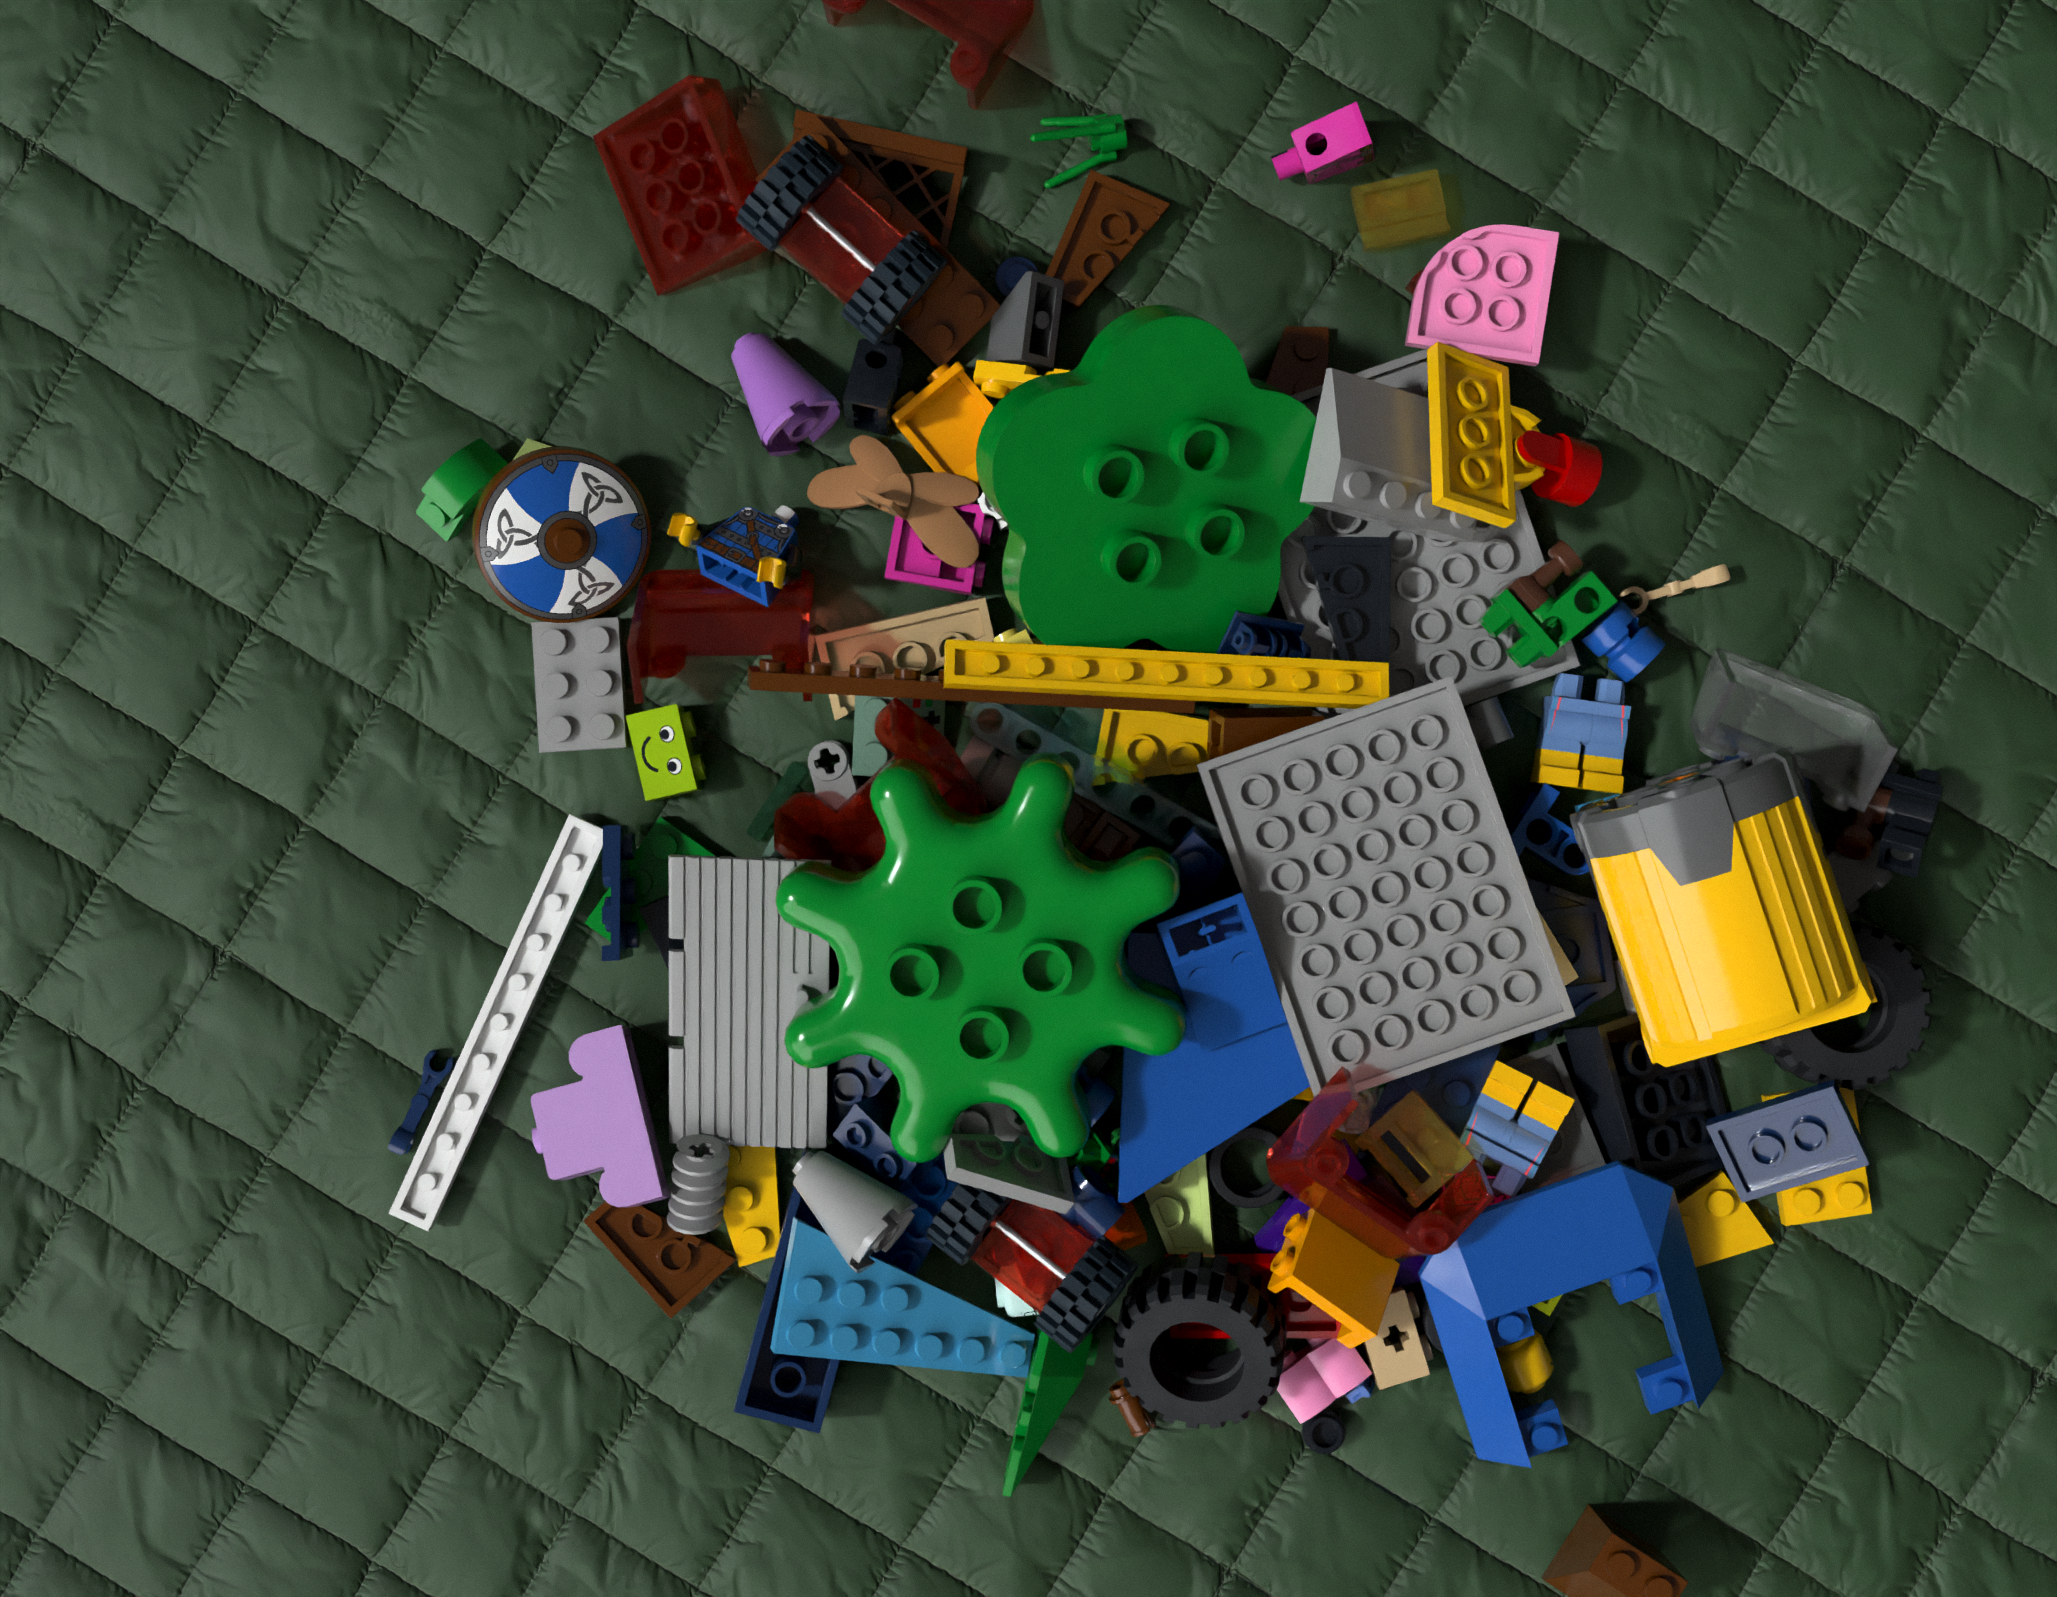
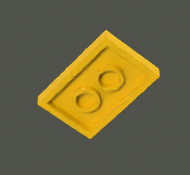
M1839 1088L1860 1133L1854 1090ZM1802 1089L1761 1095L1762 1102ZM1865 1166L1776 1192L1781 1224L1785 1226L1872 1213Z

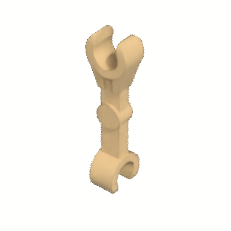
M1721 564L1700 571V573L1689 577L1690 579L1682 582L1677 580L1649 592H1645L1639 587H1628L1621 591L1618 597L1635 594L1639 599V606L1632 610L1638 615L1646 609L1650 600L1663 596L1671 597L1683 593L1684 590L1692 587L1693 589L1711 587L1730 580L1728 567L1725 564Z

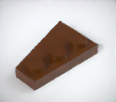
M1091 170L1045 274L1064 280L1062 303L1079 310L1170 209L1171 204Z

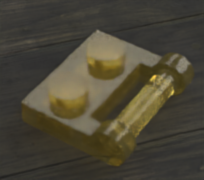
M1414 1088L1354 1140L1363 1151L1368 1149L1408 1194L1406 1199L1414 1208L1421 1205L1475 1156ZM1389 1130L1430 1177L1421 1183L1381 1139V1136Z

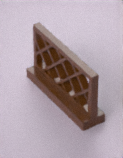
M796 109L793 128H795L793 139L817 115L852 152L864 155L872 168L871 171L891 192L892 190L880 171L894 161L905 163L914 179L892 193L898 197L918 184L931 205L915 216L920 220L935 210L943 223L940 242L948 249L964 172L967 168L970 154L967 147ZM870 156L886 160L876 166ZM912 165L928 169L918 175ZM936 171L954 174L951 191L935 202L922 180ZM948 201L944 217L938 207Z

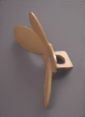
M860 435L854 438L849 448L857 465L825 470L817 474L808 486L807 497L819 507L846 509L869 504L902 520L906 519L924 545L948 565L957 568H967L973 565L978 558L979 545L971 529L953 508V506L967 505L974 502L979 496L977 485L963 476L945 472L905 474L898 460L888 447L876 438L867 435Z

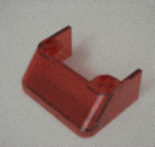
M700 569L656 570L643 576L639 583L627 643L635 703H644L649 677L667 679L675 676L685 667L687 656L772 655V659L787 661L786 668L805 669V662H816V601L813 574L802 569L801 581L796 585L783 586L769 607L701 575ZM803 693V701H812L813 693Z
M1342 1066L1268 1151L1266 1165L1270 1179L1283 1190L1385 1258L1435 1255L1446 1251L1495 1198L1481 1162L1473 1158L1426 1211L1419 1213L1413 1219L1345 1173L1349 1166L1347 1149L1341 1141L1332 1136L1360 1104L1350 1071Z

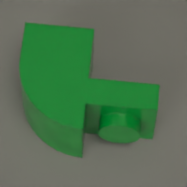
M482 438L475 440L449 457L428 479L421 489L426 495L415 513L446 542L458 536L473 509L477 507L482 493L492 478L509 463Z

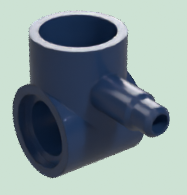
M1078 1163L1069 1173L1075 1203L1066 1214H1059L1069 1223L1080 1226L1096 1242L1098 1238H1101L1115 1224L1127 1209L1121 1203H1118L1106 1181L1093 1168L1084 1163Z

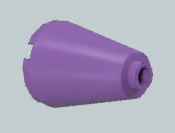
M750 332L736 341L731 359L762 446L769 455L780 457L793 454L800 450L796 443L807 437L814 443L832 428L841 412L837 407L839 403L836 397L765 333L756 334L755 332Z

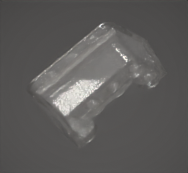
M1716 648L1707 666L1690 720V727L1697 745H1700L1699 750L1717 760H1724L1725 756L1735 757L1739 755L1742 757L1755 754L1771 746H1781L1784 748L1792 746L1802 776L1816 781V785L1825 794L1823 800L1826 803L1844 811H1848L1849 807H1853L1865 812L1898 751L1897 746L1879 716L1866 706L1722 648Z

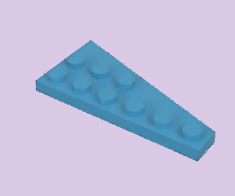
M793 1216L770 1346L773 1353L1027 1378L1035 1334L1030 1330L987 1309H982L960 1296L945 1291L873 1254L869 1257L876 1263L862 1273H856L849 1267L827 1233Z

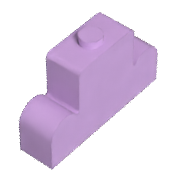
M621 1024L577 1038L569 1050V1063L578 1075L583 1076V1079L579 1082L538 1092L531 1096V1105L537 1126L532 1128V1140L537 1153H543L549 1178L564 1181L605 1170L599 1181V1191L607 1203L616 1207H637L671 1197L630 1028Z

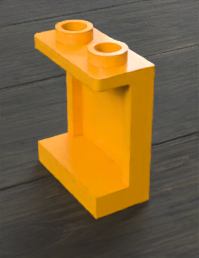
M959 361L951 367L944 363L929 375L927 381L930 384L916 395L914 391H910L893 406L896 412L891 416L893 424L933 472H945L963 476L979 487L976 449L981 429L994 407L968 377Z
M1319 1205L1314 1206L1301 1215L1299 1213L1293 1215L1283 1230V1235L1286 1237L1283 1246L1270 1265V1271L1273 1273L1267 1288L1276 1294L1286 1287H1290L1339 1321L1341 1327L1336 1340L1349 1349L1377 1336L1400 1264Z

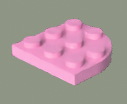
M1506 224L1488 225L1469 230L1449 242L1433 256L1417 282L1411 303L1405 346L1428 349L1438 341L1485 359L1528 366L1538 365L1559 232Z

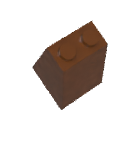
M1589 1504L1541 1577L1544 1581L1569 1597H1680L1688 1584L1684 1576L1660 1550Z

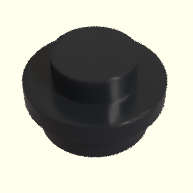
M1323 1409L1302 1424L1303 1440L1308 1448L1316 1453H1332L1340 1448L1346 1436L1345 1425L1341 1417L1332 1410Z

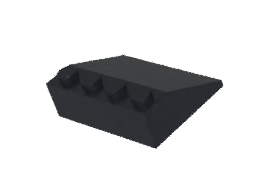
M1628 1009L1600 1016L1563 1029L1588 1123L1605 1164L1620 1161L1668 1182L1673 1187L1724 1167L1706 1128L1708 1119L1727 1113L1712 1055L1669 1067H1664L1658 1063L1652 1064L1644 1044L1637 1012Z

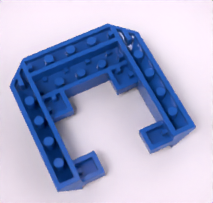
M1620 1161L1606 1164L1448 1220L1418 1272L1478 1459L1532 1468L1529 1460L1530 1457L1568 1444L1558 1409L1552 1399L1514 1412L1495 1349L1535 1335L1527 1310L1528 1306L1596 1282L1609 1279L1613 1296L1619 1305L1652 1293L1656 1295L1673 1356L1635 1369L1645 1406L1651 1415L1692 1400L1700 1409L1724 1373L1674 1188L1670 1183Z

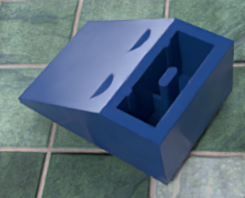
M1243 893L1196 909L1155 926L1202 1053L1287 1022L1257 929Z

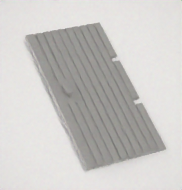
M668 855L669 938L684 939V949H669V1035L684 1036V1046H669V1143L676 1144L682 1137L692 1134H706L715 1136L727 1146L827 1148L828 1066L812 1069L797 1064L786 1051L784 1037L785 1030L799 1007L807 1001L829 992L830 944L817 935L786 923L777 911L775 897L776 890L783 878L798 864L815 861L831 866V860Z

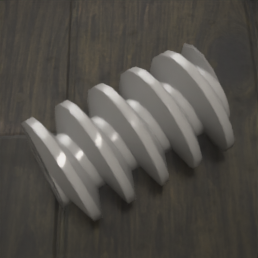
M692 1134L682 1137L676 1142L679 1151L675 1153L672 1161L674 1165L671 1173L673 1182L670 1186L671 1198L668 1202L670 1211L667 1215V1222L677 1232L697 1235L716 1229L722 1222L730 1152L728 1146L715 1136Z

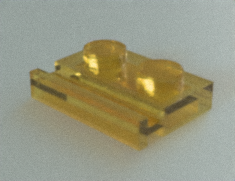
M1437 169L1355 186L1350 190L1358 231L1361 234L1363 253L1446 235L1451 230L1446 218V207Z

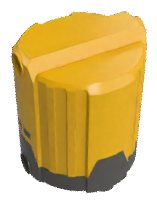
M1771 746L1758 751V753L1723 762L1713 759L1677 769L1646 780L1645 786L1605 801L1602 799L1582 806L1578 812L1570 814L1573 832L1581 852L1584 853L1641 1024L1642 1037L1652 1064L1658 1063L1664 1067L1677 1065L1865 1013L1870 1004L1877 1002L1804 787L1803 776L1792 746L1786 748Z

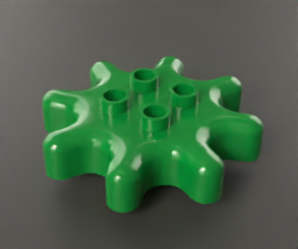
M1049 752L1038 753L1024 761L1005 803L994 811L982 814L962 813L949 806L925 765L913 759L902 758L894 760L878 773L871 784L870 790L872 808L883 828L886 840L883 857L869 869L859 872L845 871L815 861L800 863L789 871L776 890L775 903L777 911L783 920L795 928L817 935L827 941L835 951L839 964L838 985L829 992L807 1001L799 1007L785 1030L784 1037L786 1051L794 1062L812 1069L826 1067L841 1059L858 1054L872 1056L884 1063L896 1076L900 1087L899 1104L890 1129L892 1146L900 1156L910 1162L923 1163L939 1156L946 1147L954 1124L960 1114L972 1105L986 1102L1005 1104L1016 1110L1024 1120L1034 1142L1044 1153L1057 1158L1073 1156L1084 1148L1089 1140L1092 1111L1090 1103L1079 1082L1077 1073L1084 1060L1097 1049L1109 1045L1124 1046L1147 1055L1162 1056L1176 1050L1186 1036L1187 1014L1183 1000L1168 987L1146 980L1136 974L1127 963L1124 950L1125 941L1134 928L1142 922L1164 913L1177 901L1181 888V874L1178 863L1171 854L1161 848L1154 847L1138 849L1119 859L1107 862L1092 860L1076 849L1069 840L1065 828V820L1073 799L1076 778L1071 765L1058 754Z

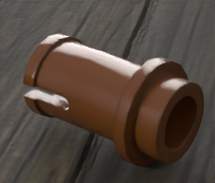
M1123 1378L1110 1386L1109 1392L1111 1396L1109 1401L1119 1408L1132 1437H1139L1150 1431L1147 1425L1150 1428H1154L1157 1423L1151 1413L1139 1404L1140 1397L1138 1395L1132 1397L1123 1385Z

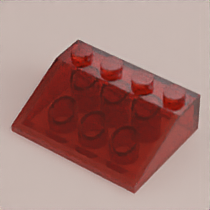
M688 75L592 136L657 296L666 295L750 260L767 250L764 245L736 220L740 208L746 203L745 200L756 189L755 186L758 182L755 179L758 177V174L719 79Z

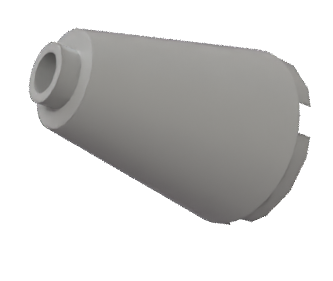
M823 1150L815 1155L811 1151L806 1153L793 1169V1172L796 1174L793 1185L849 1267L856 1273H862L876 1263L869 1257L874 1252L877 1253L882 1249L886 1253L893 1246L915 1216L911 1210L918 1208V1204L908 1196Z

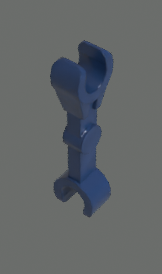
M438 1049L430 1051L425 1056L421 1085L417 1094L411 1099V1106L402 1125L397 1128L389 1142L388 1149L398 1155L410 1152L417 1136L415 1132L425 1111L430 1107L431 1098L436 1088L455 1068L456 1060L453 1056L449 1057L443 1071H438L434 1068L433 1060L438 1054Z

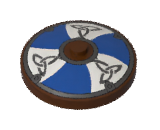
M555 446L534 450L516 458L492 478L482 493L475 510L472 526V543L476 562L483 577L496 595L507 605L533 619L553 623H570L586 620L607 611L630 592L641 576L648 559L651 544V526L648 510L642 495L632 480L619 467L601 455L585 449Z

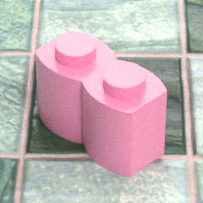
M1306 1338L1309 1344L1296 1353L1292 1349L1285 1351L1283 1371L1280 1374L1277 1391L1300 1424L1321 1412L1336 1398L1346 1394L1372 1374L1355 1347L1349 1349L1336 1340L1337 1338Z

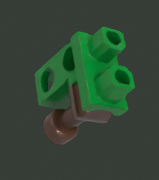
M1559 540L1549 549L1548 555L1550 560L1528 576L1513 579L1490 598L1493 604L1486 609L1478 620L1493 638L1497 637L1510 625L1517 630L1522 637L1505 652L1519 668H1524L1539 658H1549L1561 646L1617 602V599L1592 571L1582 573L1555 599L1552 597L1547 589L1562 573L1572 576L1584 566L1574 550L1562 540Z

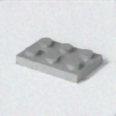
M596 618L570 623L531 622L539 753L629 748L621 618Z

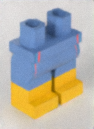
M1565 673L1557 674L1551 696H1545L1543 700V713L1530 782L1622 794L1624 776L1621 775L1624 747L1631 706L1624 705V681L1597 679L1595 701L1580 699L1583 676Z
M1496 1060L1457 1141L1461 1146L1457 1152L1453 1168L1472 1178H1476L1485 1158L1501 1166L1491 1187L1513 1198L1524 1185L1526 1179H1533L1555 1134L1575 1100L1538 1081L1533 1085L1517 1119L1514 1120L1513 1117L1533 1078Z

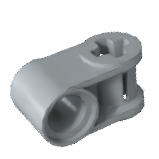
M828 740L815 745L808 756V767L815 787L818 809L825 827L868 815L860 782L856 775H852V761L847 748L841 742L835 740ZM824 748H828L830 754H838L840 757V762L834 765L835 772H830L828 766L820 767L818 759L824 756Z

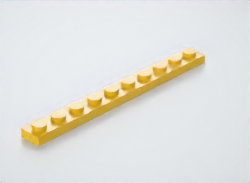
M946 639L944 644L943 688L1357 709L1389 698V663Z

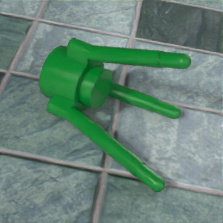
M1107 113L1094 116L1044 117L1040 121L1042 126L1082 127L1033 133L1030 136L1032 142L1087 136L1091 151L1099 150L1100 152L1045 181L1044 187L1046 189L1064 183L1101 163L1117 160L1116 150L1127 148L1126 129L1121 114L1108 116Z

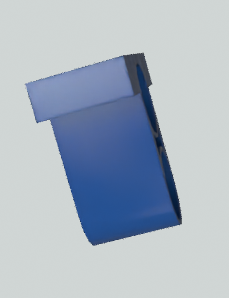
M1546 783L1536 784L1508 827L1517 856L1519 857L1524 850L1557 872L1566 875H1582L1589 872L1584 853L1581 852L1582 858L1580 863L1573 868L1569 867L1563 859L1565 848L1571 843L1578 846L1572 828L1547 813L1560 792ZM1535 819L1540 821L1545 828L1544 838L1537 844L1532 843L1526 835L1528 824Z

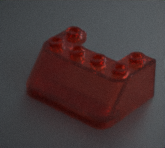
M894 698L876 716L874 730L877 739L895 755L838 809H835L822 797L812 792H800L791 796L774 812V849L787 859L831 860V866L845 871L859 872L872 867L883 857L886 840L883 828L872 808L870 800L871 784L886 765L902 758L913 759L925 765L949 806L962 813H987L986 797L949 741L900 699Z

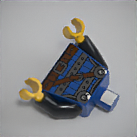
M780 506L771 516L752 507H743L732 517L709 525L698 523L694 517L685 513H674L671 518L667 534L679 537V542L685 547H689L691 544L696 545L701 575L766 607L773 603L783 586L796 585L802 579L803 552L799 548L797 531L794 529L799 524V518L787 506Z

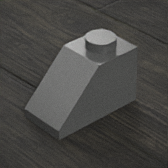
M1027 271L992 317L986 361L1027 365L1034 369L1054 368L1064 280L1034 271Z

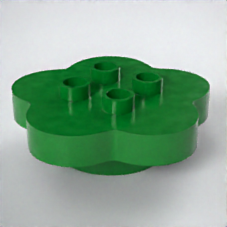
M1149 305L1139 307L1119 316L1097 335L1074 370L1040 376L1017 386L997 403L981 429L976 449L977 474L988 502L1009 527V536L1002 562V579L1005 595L1012 610L1045 645L1122 649L1140 639H1150L1164 648L1175 652L1215 654L1236 610L1267 616L1279 588L1281 544L1290 533L1301 525L1315 507L1300 502L1316 423L1315 415L1304 404L1266 382L1249 378L1243 358L1230 338L1220 329L1195 314L1170 305Z

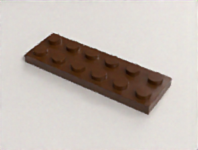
M816 115L755 180L757 182L762 180L768 174L767 171L777 164L780 157L786 151H790L792 145L800 141L802 137L810 135L844 166L842 174L837 178L838 181L828 191L829 194L818 204L816 211L876 266L880 261L884 260L893 247L897 246L899 241L913 230L948 260L946 267L940 272L941 274L931 284L932 286L927 292L922 295L920 300L897 325L938 367L944 363L948 364L992 319L1001 304ZM808 216L801 227L861 287L863 281L871 272Z

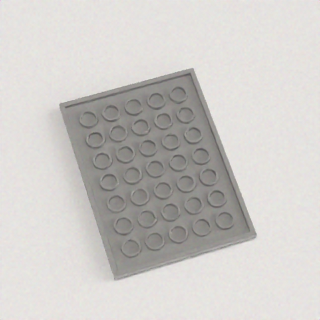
M1427 349L1353 374L1428 398ZM1323 385L1291 395V397L1304 404L1317 418ZM1520 490L1515 491L1516 521L1508 527L1502 528L1477 519L1472 542L1439 541L1315 506L1301 525L1290 533L1281 544V575L1277 597L1285 620L1305 624L1300 636L1311 647L1309 659L1339 660L1301 537H1391L1389 697L1453 676L1462 704L1466 706L1580 666L1572 640H1569L1549 658H1539L1528 666L1519 668L1505 652L1522 637L1517 630L1510 625L1497 637L1493 638L1478 621L1486 609L1493 604L1490 598L1513 579L1528 576L1545 564ZM1551 584L1547 591L1555 599L1557 596L1553 584ZM1316 707L1317 712L1324 716V720L1355 710Z
M1453 676L1197 764V769L1241 893L1244 895L1257 929L1288 1026L1317 1106L1576 1017Z

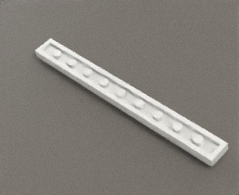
M569 814L389 1214L426 1231L433 1229L603 853L602 827Z

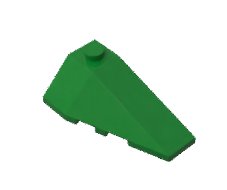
M1039 1328L1037 1329L1028 1376L1025 1382L1004 1475L1002 1495L1012 1496L1082 1380L1086 1364L1094 1366L1099 1340L1092 1338L1093 1331L1070 1354Z

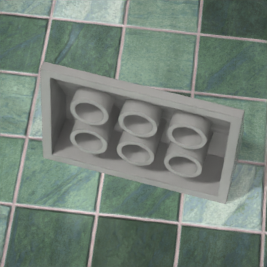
M1326 368L1300 502L1439 541L1472 542L1477 519L1432 505L1428 398L1334 368Z

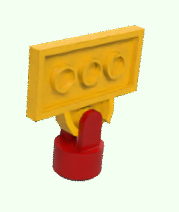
M1438 341L1427 349L1432 505L1506 528L1516 521L1515 491L1523 489L1530 484L1536 495L1570 507L1583 504L1593 495L1600 483L1603 471L1600 450L1594 444L1563 433H1557L1552 436L1540 433L1536 424L1542 420L1528 410L1510 404L1509 367Z

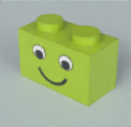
M672 704L626 715L645 801L653 802L703 790L700 780L707 779L702 755H694L691 738L696 737L697 732L691 711L684 712L682 705Z

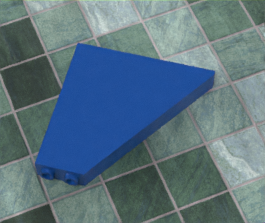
M1131 932L1127 938V963L1133 971L1146 980L1168 987L1182 999L1158 933ZM1186 1010V1036L1181 1045L1170 1054L1162 1056L1147 1055L1123 1046L1118 1203H1128L1310 1087L1287 1022L1202 1053Z

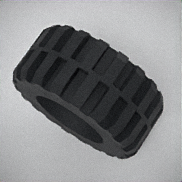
M1849 921L1877 1002L1873 1003L1871 1016L1865 1028L1854 1039L1842 1045H1831L1820 1041L1810 1028L1758 1043L1765 1053L1775 1057V1064L1784 1071L1795 1074L1797 1078L1817 1085L1835 1079L1838 1088L1859 1090L1865 1089L1867 1083L1879 1085L1890 1080L1889 1071L1902 1072L1910 1064V1060L1906 1058L1909 1051L1920 1052L1925 1043L1924 1040L1918 1038L1921 1028L1930 1029L1932 1016L1924 1015L1925 1004H1931L1933 1000L1931 989L1922 988L1920 982L1927 978V974L1922 965L1911 962L1915 953L1906 944L1896 943L1895 935L1884 929L1873 928L1871 924Z
M1189 1252L1186 1258H1180L1179 1254L1164 1257L1162 1266L1157 1262L1150 1264L1143 1269L1142 1276L1134 1278L1128 1286L1127 1294L1123 1297L1113 1339V1353L1116 1356L1114 1365L1117 1374L1124 1378L1123 1385L1132 1397L1138 1395L1140 1397L1139 1404L1150 1413L1156 1410L1161 1413V1419L1174 1424L1175 1420L1186 1422V1427L1198 1429L1199 1424H1209L1210 1429L1224 1427L1225 1422L1228 1420H1232L1235 1424L1249 1417V1410L1253 1413L1259 1411L1267 1404L1268 1397L1275 1393L1279 1385L1280 1374L1283 1371L1287 1320L1286 1316L1282 1314L1283 1305L1278 1295L1270 1293V1290L1267 1288L1269 1283L1261 1275L1256 1277L1251 1275V1267L1238 1261L1237 1265L1228 1262V1256L1216 1253L1214 1258L1203 1257V1252ZM1180 1323H1205L1227 1333L1236 1342L1238 1347L1230 1353L1217 1357L1194 1356L1174 1346L1166 1338L1163 1331Z

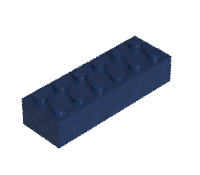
M811 1148L803 1149L801 1158L810 1151L815 1155L816 1153L822 1150ZM827 1152L875 1178L857 1159ZM793 1185L733 1412L820 1433L839 1360L775 1354L770 1349L793 1216L825 1232Z

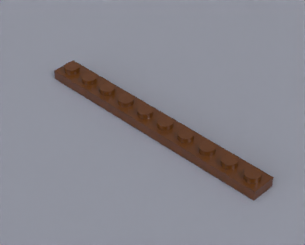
M760 659L759 666H748L747 684L750 690L1193 714L1195 711V701L943 688L944 669L939 670V676L921 675L922 669L902 666L895 667L894 674L877 673V666L866 664H851L850 671L832 670L831 663L805 662V669L786 668L787 661L777 659Z

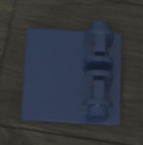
M1236 610L1216 654L1309 659L1311 647L1300 636L1305 627L1303 623Z

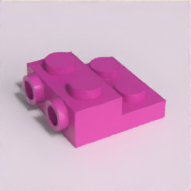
M970 503L953 506L973 532L979 545L980 555L981 543L990 545L994 519L986 518L987 514H983L980 506ZM895 516L884 578L927 586L930 589L972 596L974 586L981 588L983 586L986 562L979 561L978 555L976 562L967 568H957L946 564L924 545L906 519L902 520Z

